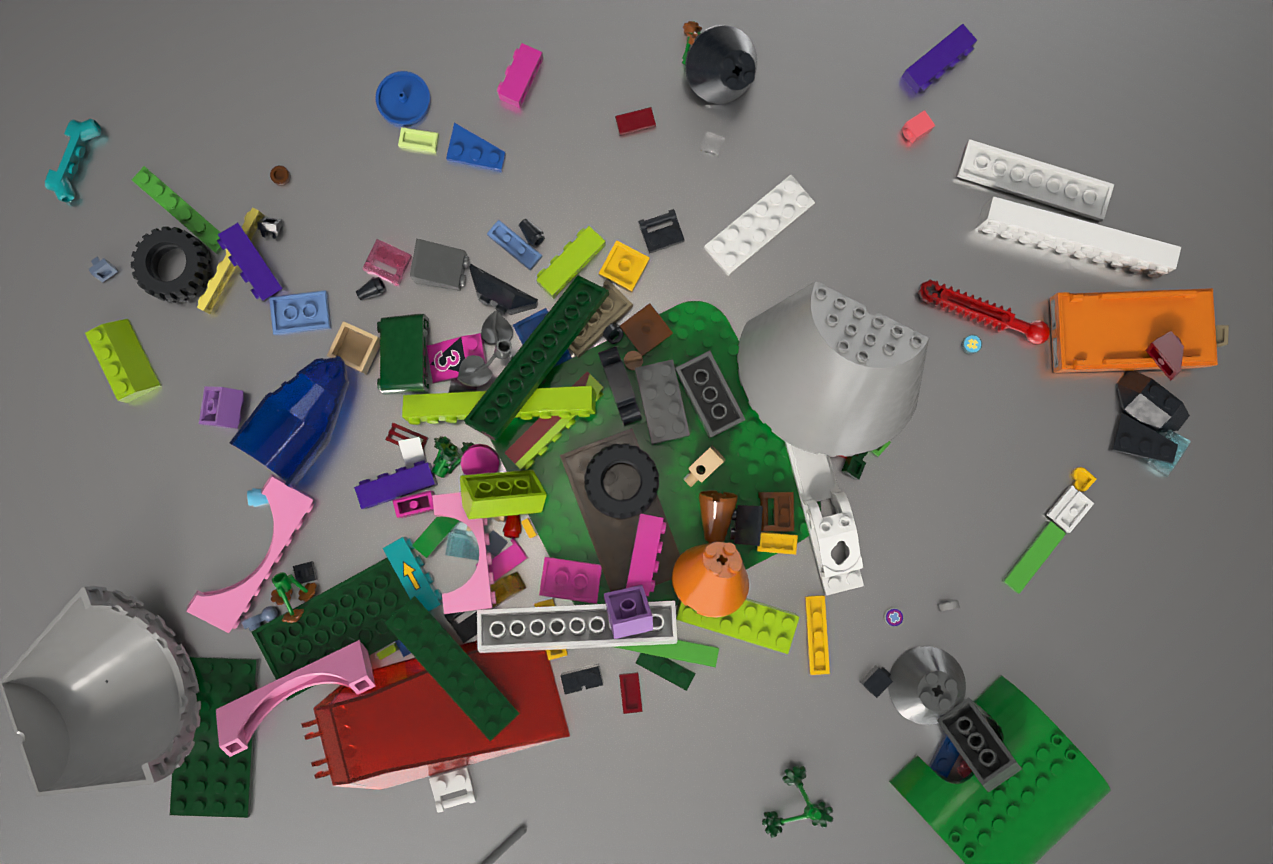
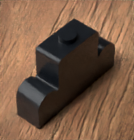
M617 347L598 352L623 425L626 426L642 420L635 400V394Z

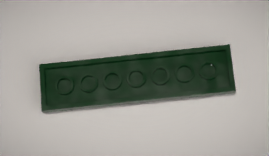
M415 596L384 622L489 741L520 714Z

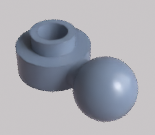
M268 606L263 609L261 614L243 621L242 625L244 629L255 630L261 627V622H270L277 618L278 611L275 607Z

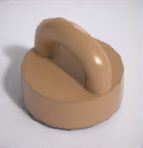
M630 351L625 355L624 364L629 370H635V368L642 366L643 357L639 352Z

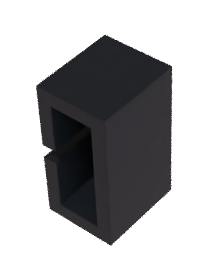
M599 664L563 672L560 675L565 695L582 691L583 686L586 689L603 686L604 683Z

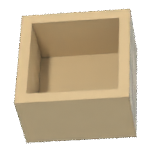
M343 321L327 357L367 375L380 347V338Z

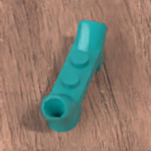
M90 118L84 122L73 119L67 125L64 134L70 138L57 172L49 169L45 179V188L54 191L59 201L69 202L76 196L71 184L73 176L78 171V164L81 157L85 154L88 140L100 136L102 132L100 125L94 119Z

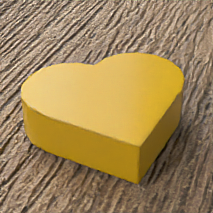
M1083 467L1073 469L1071 474L1074 480L1072 485L1080 492L1088 490L1097 480Z

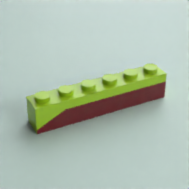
M588 371L572 386H592L596 391V402L604 395L602 393L604 387ZM571 415L569 418H561L559 416H551L549 419L539 418L505 454L521 470L524 468L528 470L535 463L533 459L538 454L542 456L549 449L547 446L552 441L555 443L563 435L561 432L566 427L569 429L576 423L575 418L578 415Z

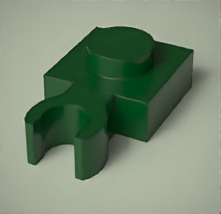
M868 451L848 456L842 472L853 479L859 480L866 465L863 458L868 454Z

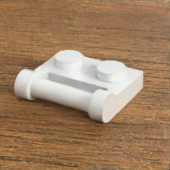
M468 766L429 778L438 813L459 804L476 802V795ZM467 789V794L445 801L442 800V795Z

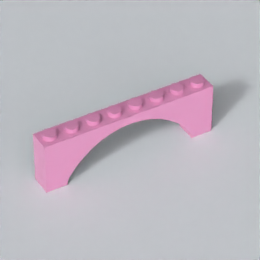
M273 474L270 475L261 490V493L267 497L273 514V536L265 558L251 574L231 586L207 592L197 590L187 606L186 612L227 633H230L232 628H237L241 621L240 615L242 612L246 613L248 611L252 596L258 595L262 588L261 582L263 579L267 580L272 572L271 566L274 562L278 563L283 555L282 549L284 546H288L293 539L292 533L295 529L298 530L304 521L302 519L304 514L309 513L314 506L312 496Z
M358 640L216 709L219 747L229 757L247 749L248 742L265 716L281 701L304 688L318 684H339L352 688L358 695L375 687L368 650Z

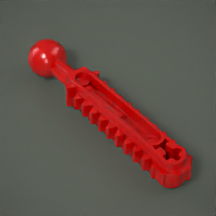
M931 279L920 285L918 294L921 301L924 300L927 304L934 302L935 307L940 304L941 309L947 307L948 312L955 310L956 315L961 312L962 317L968 315L970 320L976 318L977 323L984 321V325L991 324L992 329L997 326L998 332L1008 328L1025 333L1027 340L1033 344H1043L1050 336L1048 324L1039 320L1028 323L1015 318L1016 314L1011 313V308L1003 310L1002 305L1000 307H996V303L990 305L989 300L982 302L981 297L974 299L973 294L969 297L967 292L961 294L960 289L953 291L952 286L946 288V284L940 286L938 281L935 282ZM928 288H931V292H932L931 295L928 294V293H929V291L927 290Z

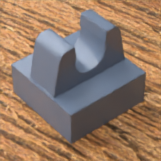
M97 256L91 260L93 266L89 268V271L102 283L118 272L116 267L105 258L100 260Z

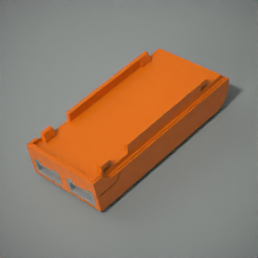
M1213 288L1096 293L1059 292L1050 297L1053 373L1160 370L1159 366L1146 352V349L1153 341L1170 331L1179 337L1184 346L1181 369L1218 365Z

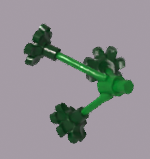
M794 766L793 771L789 768L784 771L786 776L782 780L788 786L795 784L799 788L807 806L804 808L802 815L785 819L778 818L776 811H771V813L764 812L766 819L762 820V825L767 826L765 829L766 833L770 834L771 838H775L777 834L782 833L783 829L781 826H784L785 823L809 818L813 820V826L817 827L820 824L822 828H826L827 822H833V817L829 815L833 812V808L831 806L826 808L824 801H821L819 806L811 803L802 782L806 778V768L804 766L800 768L799 766Z

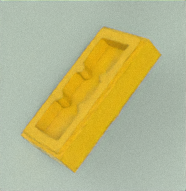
M761 532L760 546H757V551L796 555L798 535Z

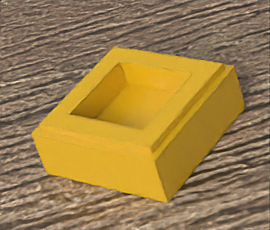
M529 518L521 521L529 538H534L538 535Z

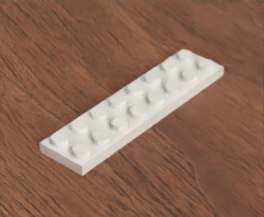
M970 139L967 142L957 177L1098 221H1103L1114 187L1112 183Z

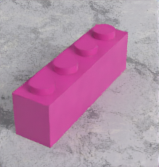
M640 514L626 588L643 585L645 595L649 596V592H654L655 581L652 580L653 572L657 573L659 561H656L657 553L661 554L663 542L659 540L660 534H665L666 522H663L664 518Z

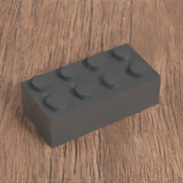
M710 351L675 368L676 375L709 439L746 420Z
M673 360L635 368L651 444L654 445L689 437V428Z
M967 698L937 719L944 732L988 792L1022 770L970 698Z

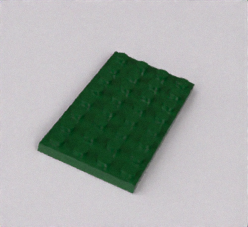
M385 558L295 607L293 610L304 609V613L301 614L302 616L298 621L294 623L283 622V616L286 614L284 613L251 631L275 679L278 680L358 640L368 650L369 656L399 640L384 622L405 605L410 598L389 559ZM313 686L295 692L294 694L288 696L286 700H290L291 698L299 695L300 693L310 689Z
M189 656L200 691L196 693L197 702L201 701V709L199 710L200 726L195 730L193 738L195 743L190 754L184 758L183 764L172 773L170 815L250 817L255 732L248 742L247 749L229 757L219 747L216 709L257 690L259 659Z

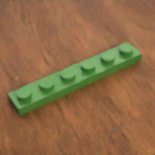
M143 166L132 178V181L212 251L218 254L222 250L217 242L220 239L218 234L221 232L149 169Z

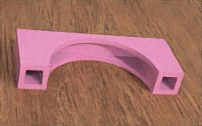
M461 492L432 495L434 515L436 517H451L463 522L472 530L479 545V561L472 577L462 587L442 594L444 614L493 608V604H496L495 592H491V584H494L493 572L489 573V565L492 564L491 553H487V545H490L489 533H485V526L488 525L487 518L468 519L462 507Z

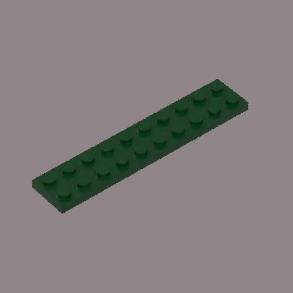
M577 275L463 420L465 424L497 441L609 296L608 289Z

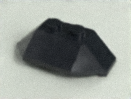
M470 264V274L477 297L479 298L478 300L485 305L491 304L496 307L495 309L502 314L508 313L509 315L537 308V298Z
M1133 370L1125 371L1116 383L1122 409L1139 423L1157 433L1179 431L1190 416L1180 399L1148 376Z

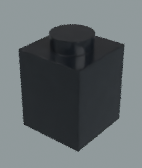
M875 665L860 683L874 697L878 698L893 681L889 678L891 674L883 666L879 668Z

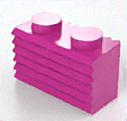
M430 490L394 499L393 505L396 517L403 519L433 511L432 495H435L434 491Z

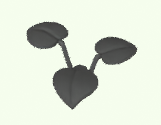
M497 310L487 317L481 329L482 339L488 344H496L494 354L486 364L479 356L471 355L466 357L460 365L457 377L463 384L468 386H482L486 384L492 377V371L488 366L496 357L502 360L509 357L510 361L513 358L511 353L512 344L510 342L513 329L510 323ZM546 378L542 381L540 385L546 382Z

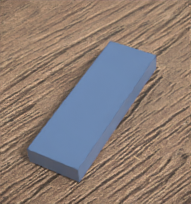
M500 220L487 232V236L530 271L542 258L538 251Z

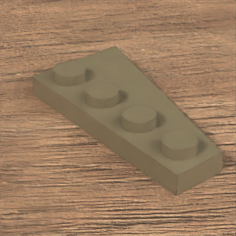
M608 279L603 283V288L608 289L609 296L569 346V349L578 358L603 336V331L608 325L616 323L633 307V304Z

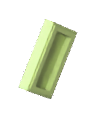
M401 127L398 146L400 148L436 153L439 133Z

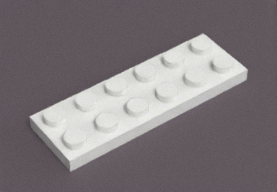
M790 175L708 242L704 248L729 276L809 210L815 202L796 179Z

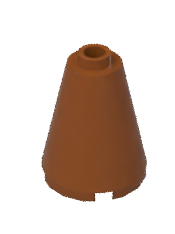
M701 491L699 493L705 540L709 541V543L724 542L738 501L736 494L730 492L722 494L717 493V491Z

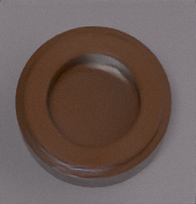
M275 166L270 172L271 180L279 186L286 185L290 181V172L284 166Z

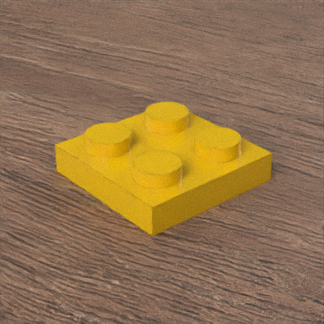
M616 240L599 271V275L633 292L650 257Z

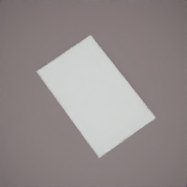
M419 437L398 441L407 469L414 467V463L425 460V463H427Z

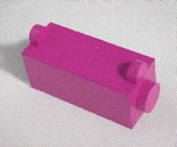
M514 538L510 539L513 545L494 557L492 564L489 565V573L493 572L494 582L528 558Z

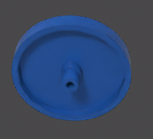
M398 71L386 76L376 91L377 108L384 119L393 125L403 127L414 125L420 122L430 109V91L425 81L412 72Z

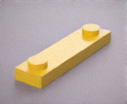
M805 596L809 674H830L825 596Z

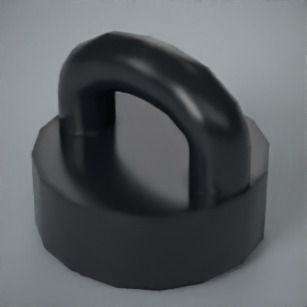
M617 323L608 325L603 331V337L610 344H617L624 335L623 330Z

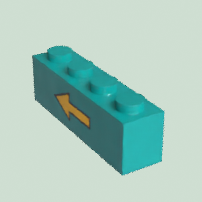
M401 537L385 546L383 550L409 598L411 599L415 596L428 611H431L443 604L442 593L433 586L434 579L430 572L426 573L423 567L425 563L420 555H416L411 538Z

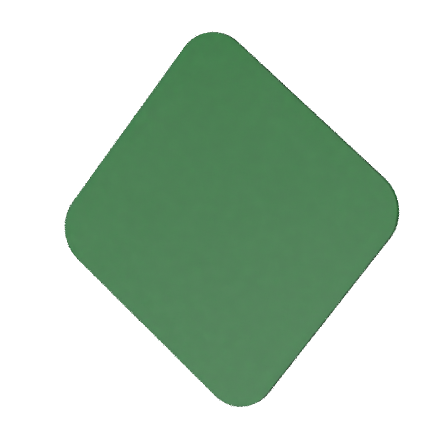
M687 301L660 313V317L673 334L645 354L642 366L673 360L676 368L708 351L711 352L746 420L710 439L677 377L690 436L659 444H651L635 370H629L624 364L625 355L630 351L638 352V350L625 333L617 344H610L608 341H605L587 350L580 358L575 356L552 368L545 377L546 382L539 385L538 388L572 387L588 371L604 387L602 391L604 395L596 402V414H590L589 417L577 416L575 418L576 423L569 429L566 427L561 432L563 434L561 438L555 443L552 441L547 446L549 449L542 456L538 454L533 459L535 463L528 469L534 470L547 494L542 512L528 515L549 557L600 564L560 455L631 428L634 431L640 449L649 454L656 464L659 474L657 495L680 555L694 546L709 544V541L705 540L699 502V493L701 491H717V493L722 494L724 492L734 493L738 496L736 505L760 506L758 492H794V531L761 532L798 535L797 543L809 536L785 441L774 434L766 423L763 424L759 419L758 413L749 405V399L743 386H741L738 374L737 354L739 351V340L727 317L712 304L703 301ZM615 346L618 349L621 361H623L642 420L626 426L623 425L598 355V352ZM540 416L532 417L529 420L515 417L497 441L491 439L507 472L523 471L505 452ZM713 445L725 458V461L702 483L698 480L690 487L683 479L690 473L688 468ZM702 465L698 467L700 472H704L706 470L705 467ZM768 498V525H774L773 498ZM817 501L821 512V501ZM731 519L724 540L725 543L733 544V540H730L731 528H734L735 520ZM734 544L742 558L745 569L778 554L757 551V546ZM603 570L601 571L597 604H605L604 593L610 592ZM672 579L655 585L654 592H649V596H646L648 602L675 601V606L678 605L680 600L674 590ZM572 600L574 605H595V603Z

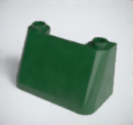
M425 314L384 317L377 322V331L380 333V378L377 379V388L381 390L382 394H430V384H427V378H424L428 377V373H426V336H428V332L425 329L429 328V318Z

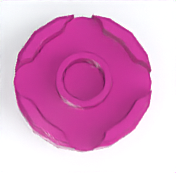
M472 445L462 454L461 468L465 475L497 473L499 457L496 451L488 445Z

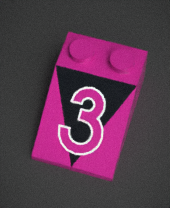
M481 333L461 336L427 346L433 383L458 379L460 365L468 356H479L484 360L485 364L487 363L485 345Z

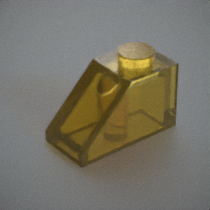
M518 572L502 577L491 585V592H495L496 604H493V608L526 589Z

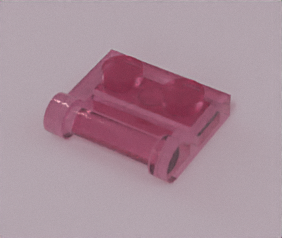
M376 239L363 266V271L372 272L391 281L393 285L399 286L412 255ZM377 260L396 269L395 275L373 265L374 261Z

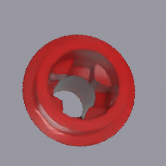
M520 515L507 516L502 531L504 532V537L519 538V534H521Z

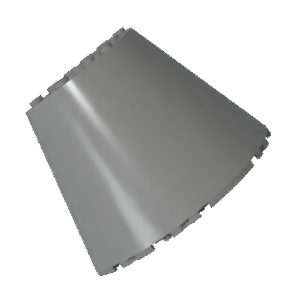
M815 281L746 322L738 345L739 380L749 399L748 403L751 408L758 413L762 423H766L772 429L771 431L782 440L813 454H827L829 457H835L836 455L844 457L854 456L855 454L873 451L896 437L912 418L917 408L929 338L879 312L876 315H870L866 310L867 306Z
M98 586L81 588L0 680V689L15 733L23 738L20 748L37 797L150 785L166 778L176 768L180 767L184 762V758L190 754L194 746L195 730L200 726L199 710L201 709V701L197 702L196 693L200 691L190 658L182 643L178 645L174 640L173 636L176 635L174 631L166 626L165 621L159 615L155 616L153 613H150L143 607V602L132 596H125L121 591L114 590L111 592L107 591V587Z

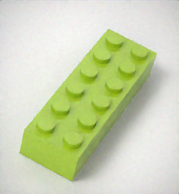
M746 598L737 611L723 617H707L697 614L696 610L688 605L685 606L681 600H679L676 609V620L785 654L789 653L800 618L796 613Z

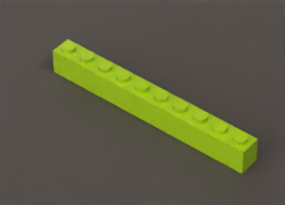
M592 386L537 388L515 417H521V419L525 420L537 416L543 419H549L551 416L569 418L571 415L589 417L590 414H596V391ZM486 391L403 395L402 418L413 425L426 421L430 424H437L439 421L456 423L457 420H464Z

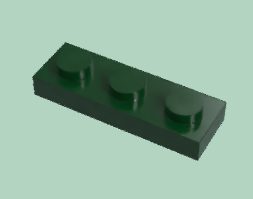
M640 653L635 662L637 665L686 691L696 674L669 658Z

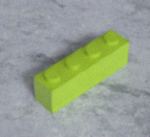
M590 226L586 229L582 228L577 233V238L564 246V252L560 256H554L550 261L551 265L547 269L543 268L537 274V284L553 299L606 246V241Z

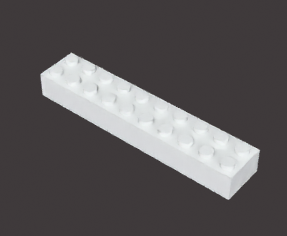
M994 196L982 207L977 228L982 229L985 233L992 234L995 232L1001 234V237L1017 238L1022 243L1032 242L1041 248L1051 247L1059 253L1069 252L1078 258L1088 257L1097 263H1110L1115 268L1125 267L1134 273L1144 272L1152 278H1159L1175 270L1181 250L1180 246Z
M675 601L648 602L653 617V630L614 639L606 604L477 610L478 651L480 653L676 644Z

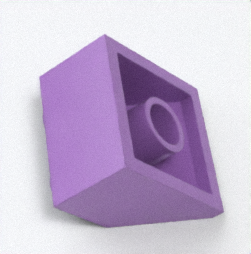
M204 386L199 424L238 429V425L241 422L240 411L244 402V391L226 387Z
M643 585L604 593L614 639L653 630V617Z

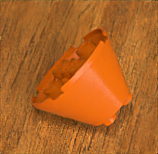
M714 542L694 546L682 553L674 565L672 572L674 590L685 606L688 605L696 610L697 614L707 617L727 616L737 611L747 598L749 592L748 574L739 552L732 543Z

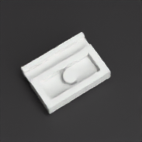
M1071 485L1046 515L1063 530L1070 533L1094 503Z

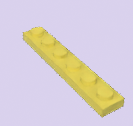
M253 207L245 215V222L241 227L250 241L257 231V222L265 216ZM226 250L224 260L218 264L215 276L209 280L205 294H202L198 300L197 308L208 314L212 312L237 267H234L228 257L231 254L228 250Z

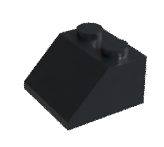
M736 505L732 516L735 524L734 528H731L730 540H733V544L760 546L763 506Z

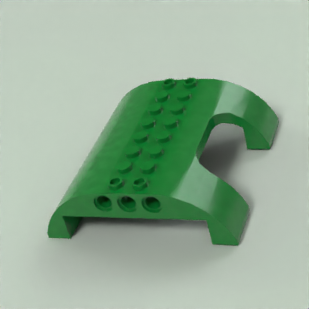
M1000 675L973 702L986 716L993 719L1000 731L1001 741L1022 770L988 792L973 772L961 781L951 782L944 780L916 755L889 782L965 864H1036L1111 789L1094 765L1058 726L1021 690Z

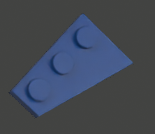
M454 122L446 156L447 161L502 172L506 156L505 151Z

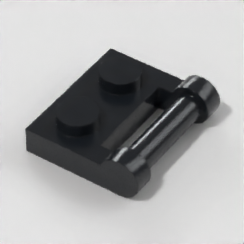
M674 209L668 210V213L645 221L644 219L638 221L649 254L685 242ZM671 220L672 225L648 233V227Z
M477 611L460 623L457 622L456 618L465 612L444 614L463 644L477 635Z

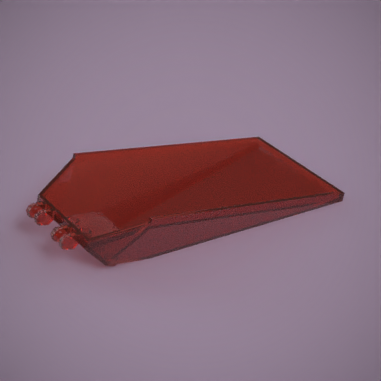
M477 640L459 645L520 713L491 741L415 657L372 669L376 686L357 695L352 688L340 685L313 708L316 719L301 723L302 728L317 724L319 731L304 735L305 740L318 736L321 737L325 758L312 761L311 765L312 767H317L327 763L328 770L319 771L314 774L315 779L330 775L333 786L382 790L570 737L551 661L548 660L546 650L480 653Z

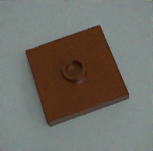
M650 303L619 325L642 357L673 334Z

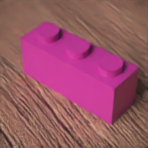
M521 43L520 48H516L513 54L514 60L506 68V77L503 82L499 83L497 88L500 100L517 108H521L544 59L541 51Z

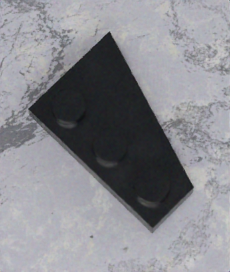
M1122 413L1113 451L1169 464L1174 463L1178 444Z

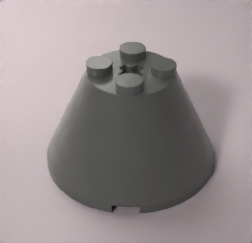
M931 646L916 647L903 653L890 670L891 676L889 678L893 682L888 686L889 696L898 712L910 721L924 725L938 724L937 719L964 700L966 693L964 672L957 660L942 649Z

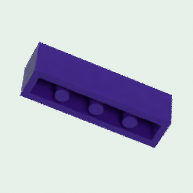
M961 24L907 68L902 78L915 93L921 89L925 91L931 86L933 79L936 78L938 80L946 73L945 70L949 66L951 68L956 66L961 61L960 57L963 55L968 56L975 49L973 46L977 39L964 24Z
M238 222L218 234L220 238L217 240L218 244L223 250L227 249L231 254L228 257L234 267L239 266L242 271L239 273L245 283L250 282L253 287L250 291L256 299L260 298L263 301L282 289Z
M425 460L414 463L412 468L407 469L405 466L396 469L394 474L384 473L378 475L376 480L370 481V479L360 481L359 485L354 487L361 509H368L438 485L435 474L432 472L431 463H425Z

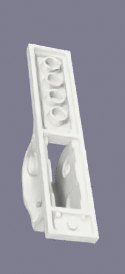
M785 441L825 595L864 586L860 569L863 568L854 517L846 494L838 487L830 457L827 454H813L801 450ZM831 498L836 514L822 518L817 501ZM839 541H844L846 559H844L843 563L836 564L835 560L831 557V551Z

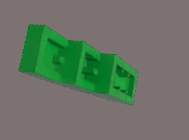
M436 517L412 546L425 558H428L461 521L451 517Z

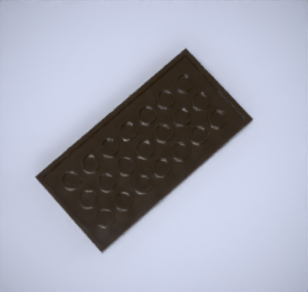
M632 428L560 455L610 592L626 589L640 514L664 518L663 522H666L665 534H660L659 540L663 542L661 554L657 553L656 561H659L657 573L653 572L652 577L655 585L672 579L674 565L680 557L658 495H656L652 504L645 511L637 516L622 519L603 514L593 506L587 497L584 487V475L588 463L602 448L612 444L626 443L639 447ZM616 463L605 472L603 485L611 497L625 500L634 496L638 491L640 476L632 465Z

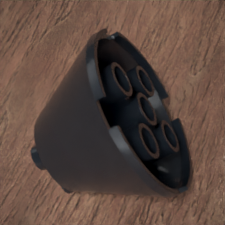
M717 25L704 30L695 38V42L687 53L685 61L687 81L691 89L708 102L723 104L734 101L748 90L755 79L757 70L755 47L751 39L743 31L733 26Z

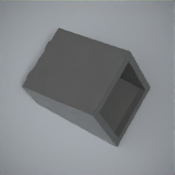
M416 238L410 270L411 279L416 284L461 291V287L465 286L466 283L464 271L469 266V257L466 251Z

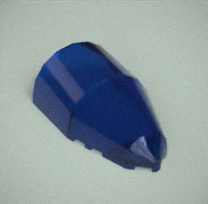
M339 356L328 359L319 358L312 361L297 372L296 376L291 380L283 382L280 388L273 393L270 392L265 395L229 443L276 473L286 481V486L295 489L331 440L349 386L345 361Z

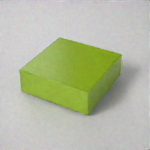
M394 643L376 655L379 660H382L398 651L399 648Z

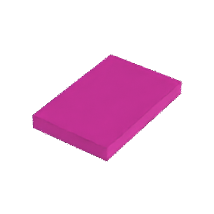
M545 557L539 596L597 604L602 567L600 564Z

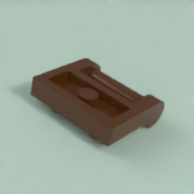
M758 492L760 506H763L761 531H794V492ZM768 498L774 499V525H768Z

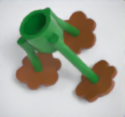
M280 572L272 578V583L276 589L271 592V601L276 602L277 605L285 603L289 612L283 616L282 621L294 623L300 619L304 609H292L289 603L290 595L293 593L291 584L293 583L300 588L298 599L304 602L314 596L317 585L316 583H307L304 587L292 574L287 576L285 572Z

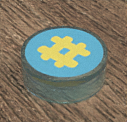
M968 335L962 341V349L967 354H975L982 348V340L977 335Z

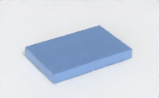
M326 290L269 297L273 335L331 329L328 292Z

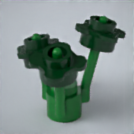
M440 436L439 438H434V447L439 449L433 462L435 465L432 468V472L439 477L445 478L447 473L451 474L454 468L461 463L462 456L458 453L457 446L451 443L449 438ZM463 442V447L461 448V451L464 453V451H466L468 447L475 444H473L472 442Z

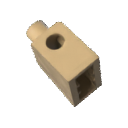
M712 445L688 468L690 473L683 478L690 487L698 480L702 483L725 461V458ZM700 465L705 467L706 470L704 472L699 471L698 467Z

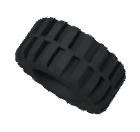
M164 226L161 230L158 228L151 230L152 234L146 233L142 236L144 240L142 242L138 241L135 245L138 248L136 252H132L131 257L134 258V261L130 262L131 268L135 270L132 272L133 278L138 280L137 284L140 288L144 289L149 295L170 303H176L177 301L185 302L187 297L193 299L197 296V291L202 292L205 289L203 287L204 283H208L210 280L207 277L208 273H212V267L209 266L212 260L211 256L208 255V249L198 238L185 230L183 231L177 227L170 228L169 226ZM173 249L183 250L186 257V265L182 274L171 281L161 280L158 273V264L162 256Z
M623 443L604 447L592 457L586 467L584 487L587 497L597 510L607 516L620 519L637 516L652 504L657 495L659 474L656 464L649 454L637 446ZM627 463L638 471L640 487L631 498L619 500L611 497L606 492L603 478L607 469L612 465Z

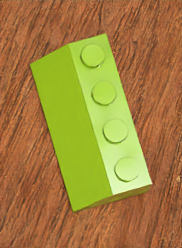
M129 319L104 323L85 332L118 401L129 403L161 386Z
M534 470L460 475L462 507L468 519L540 513L543 510L547 494Z

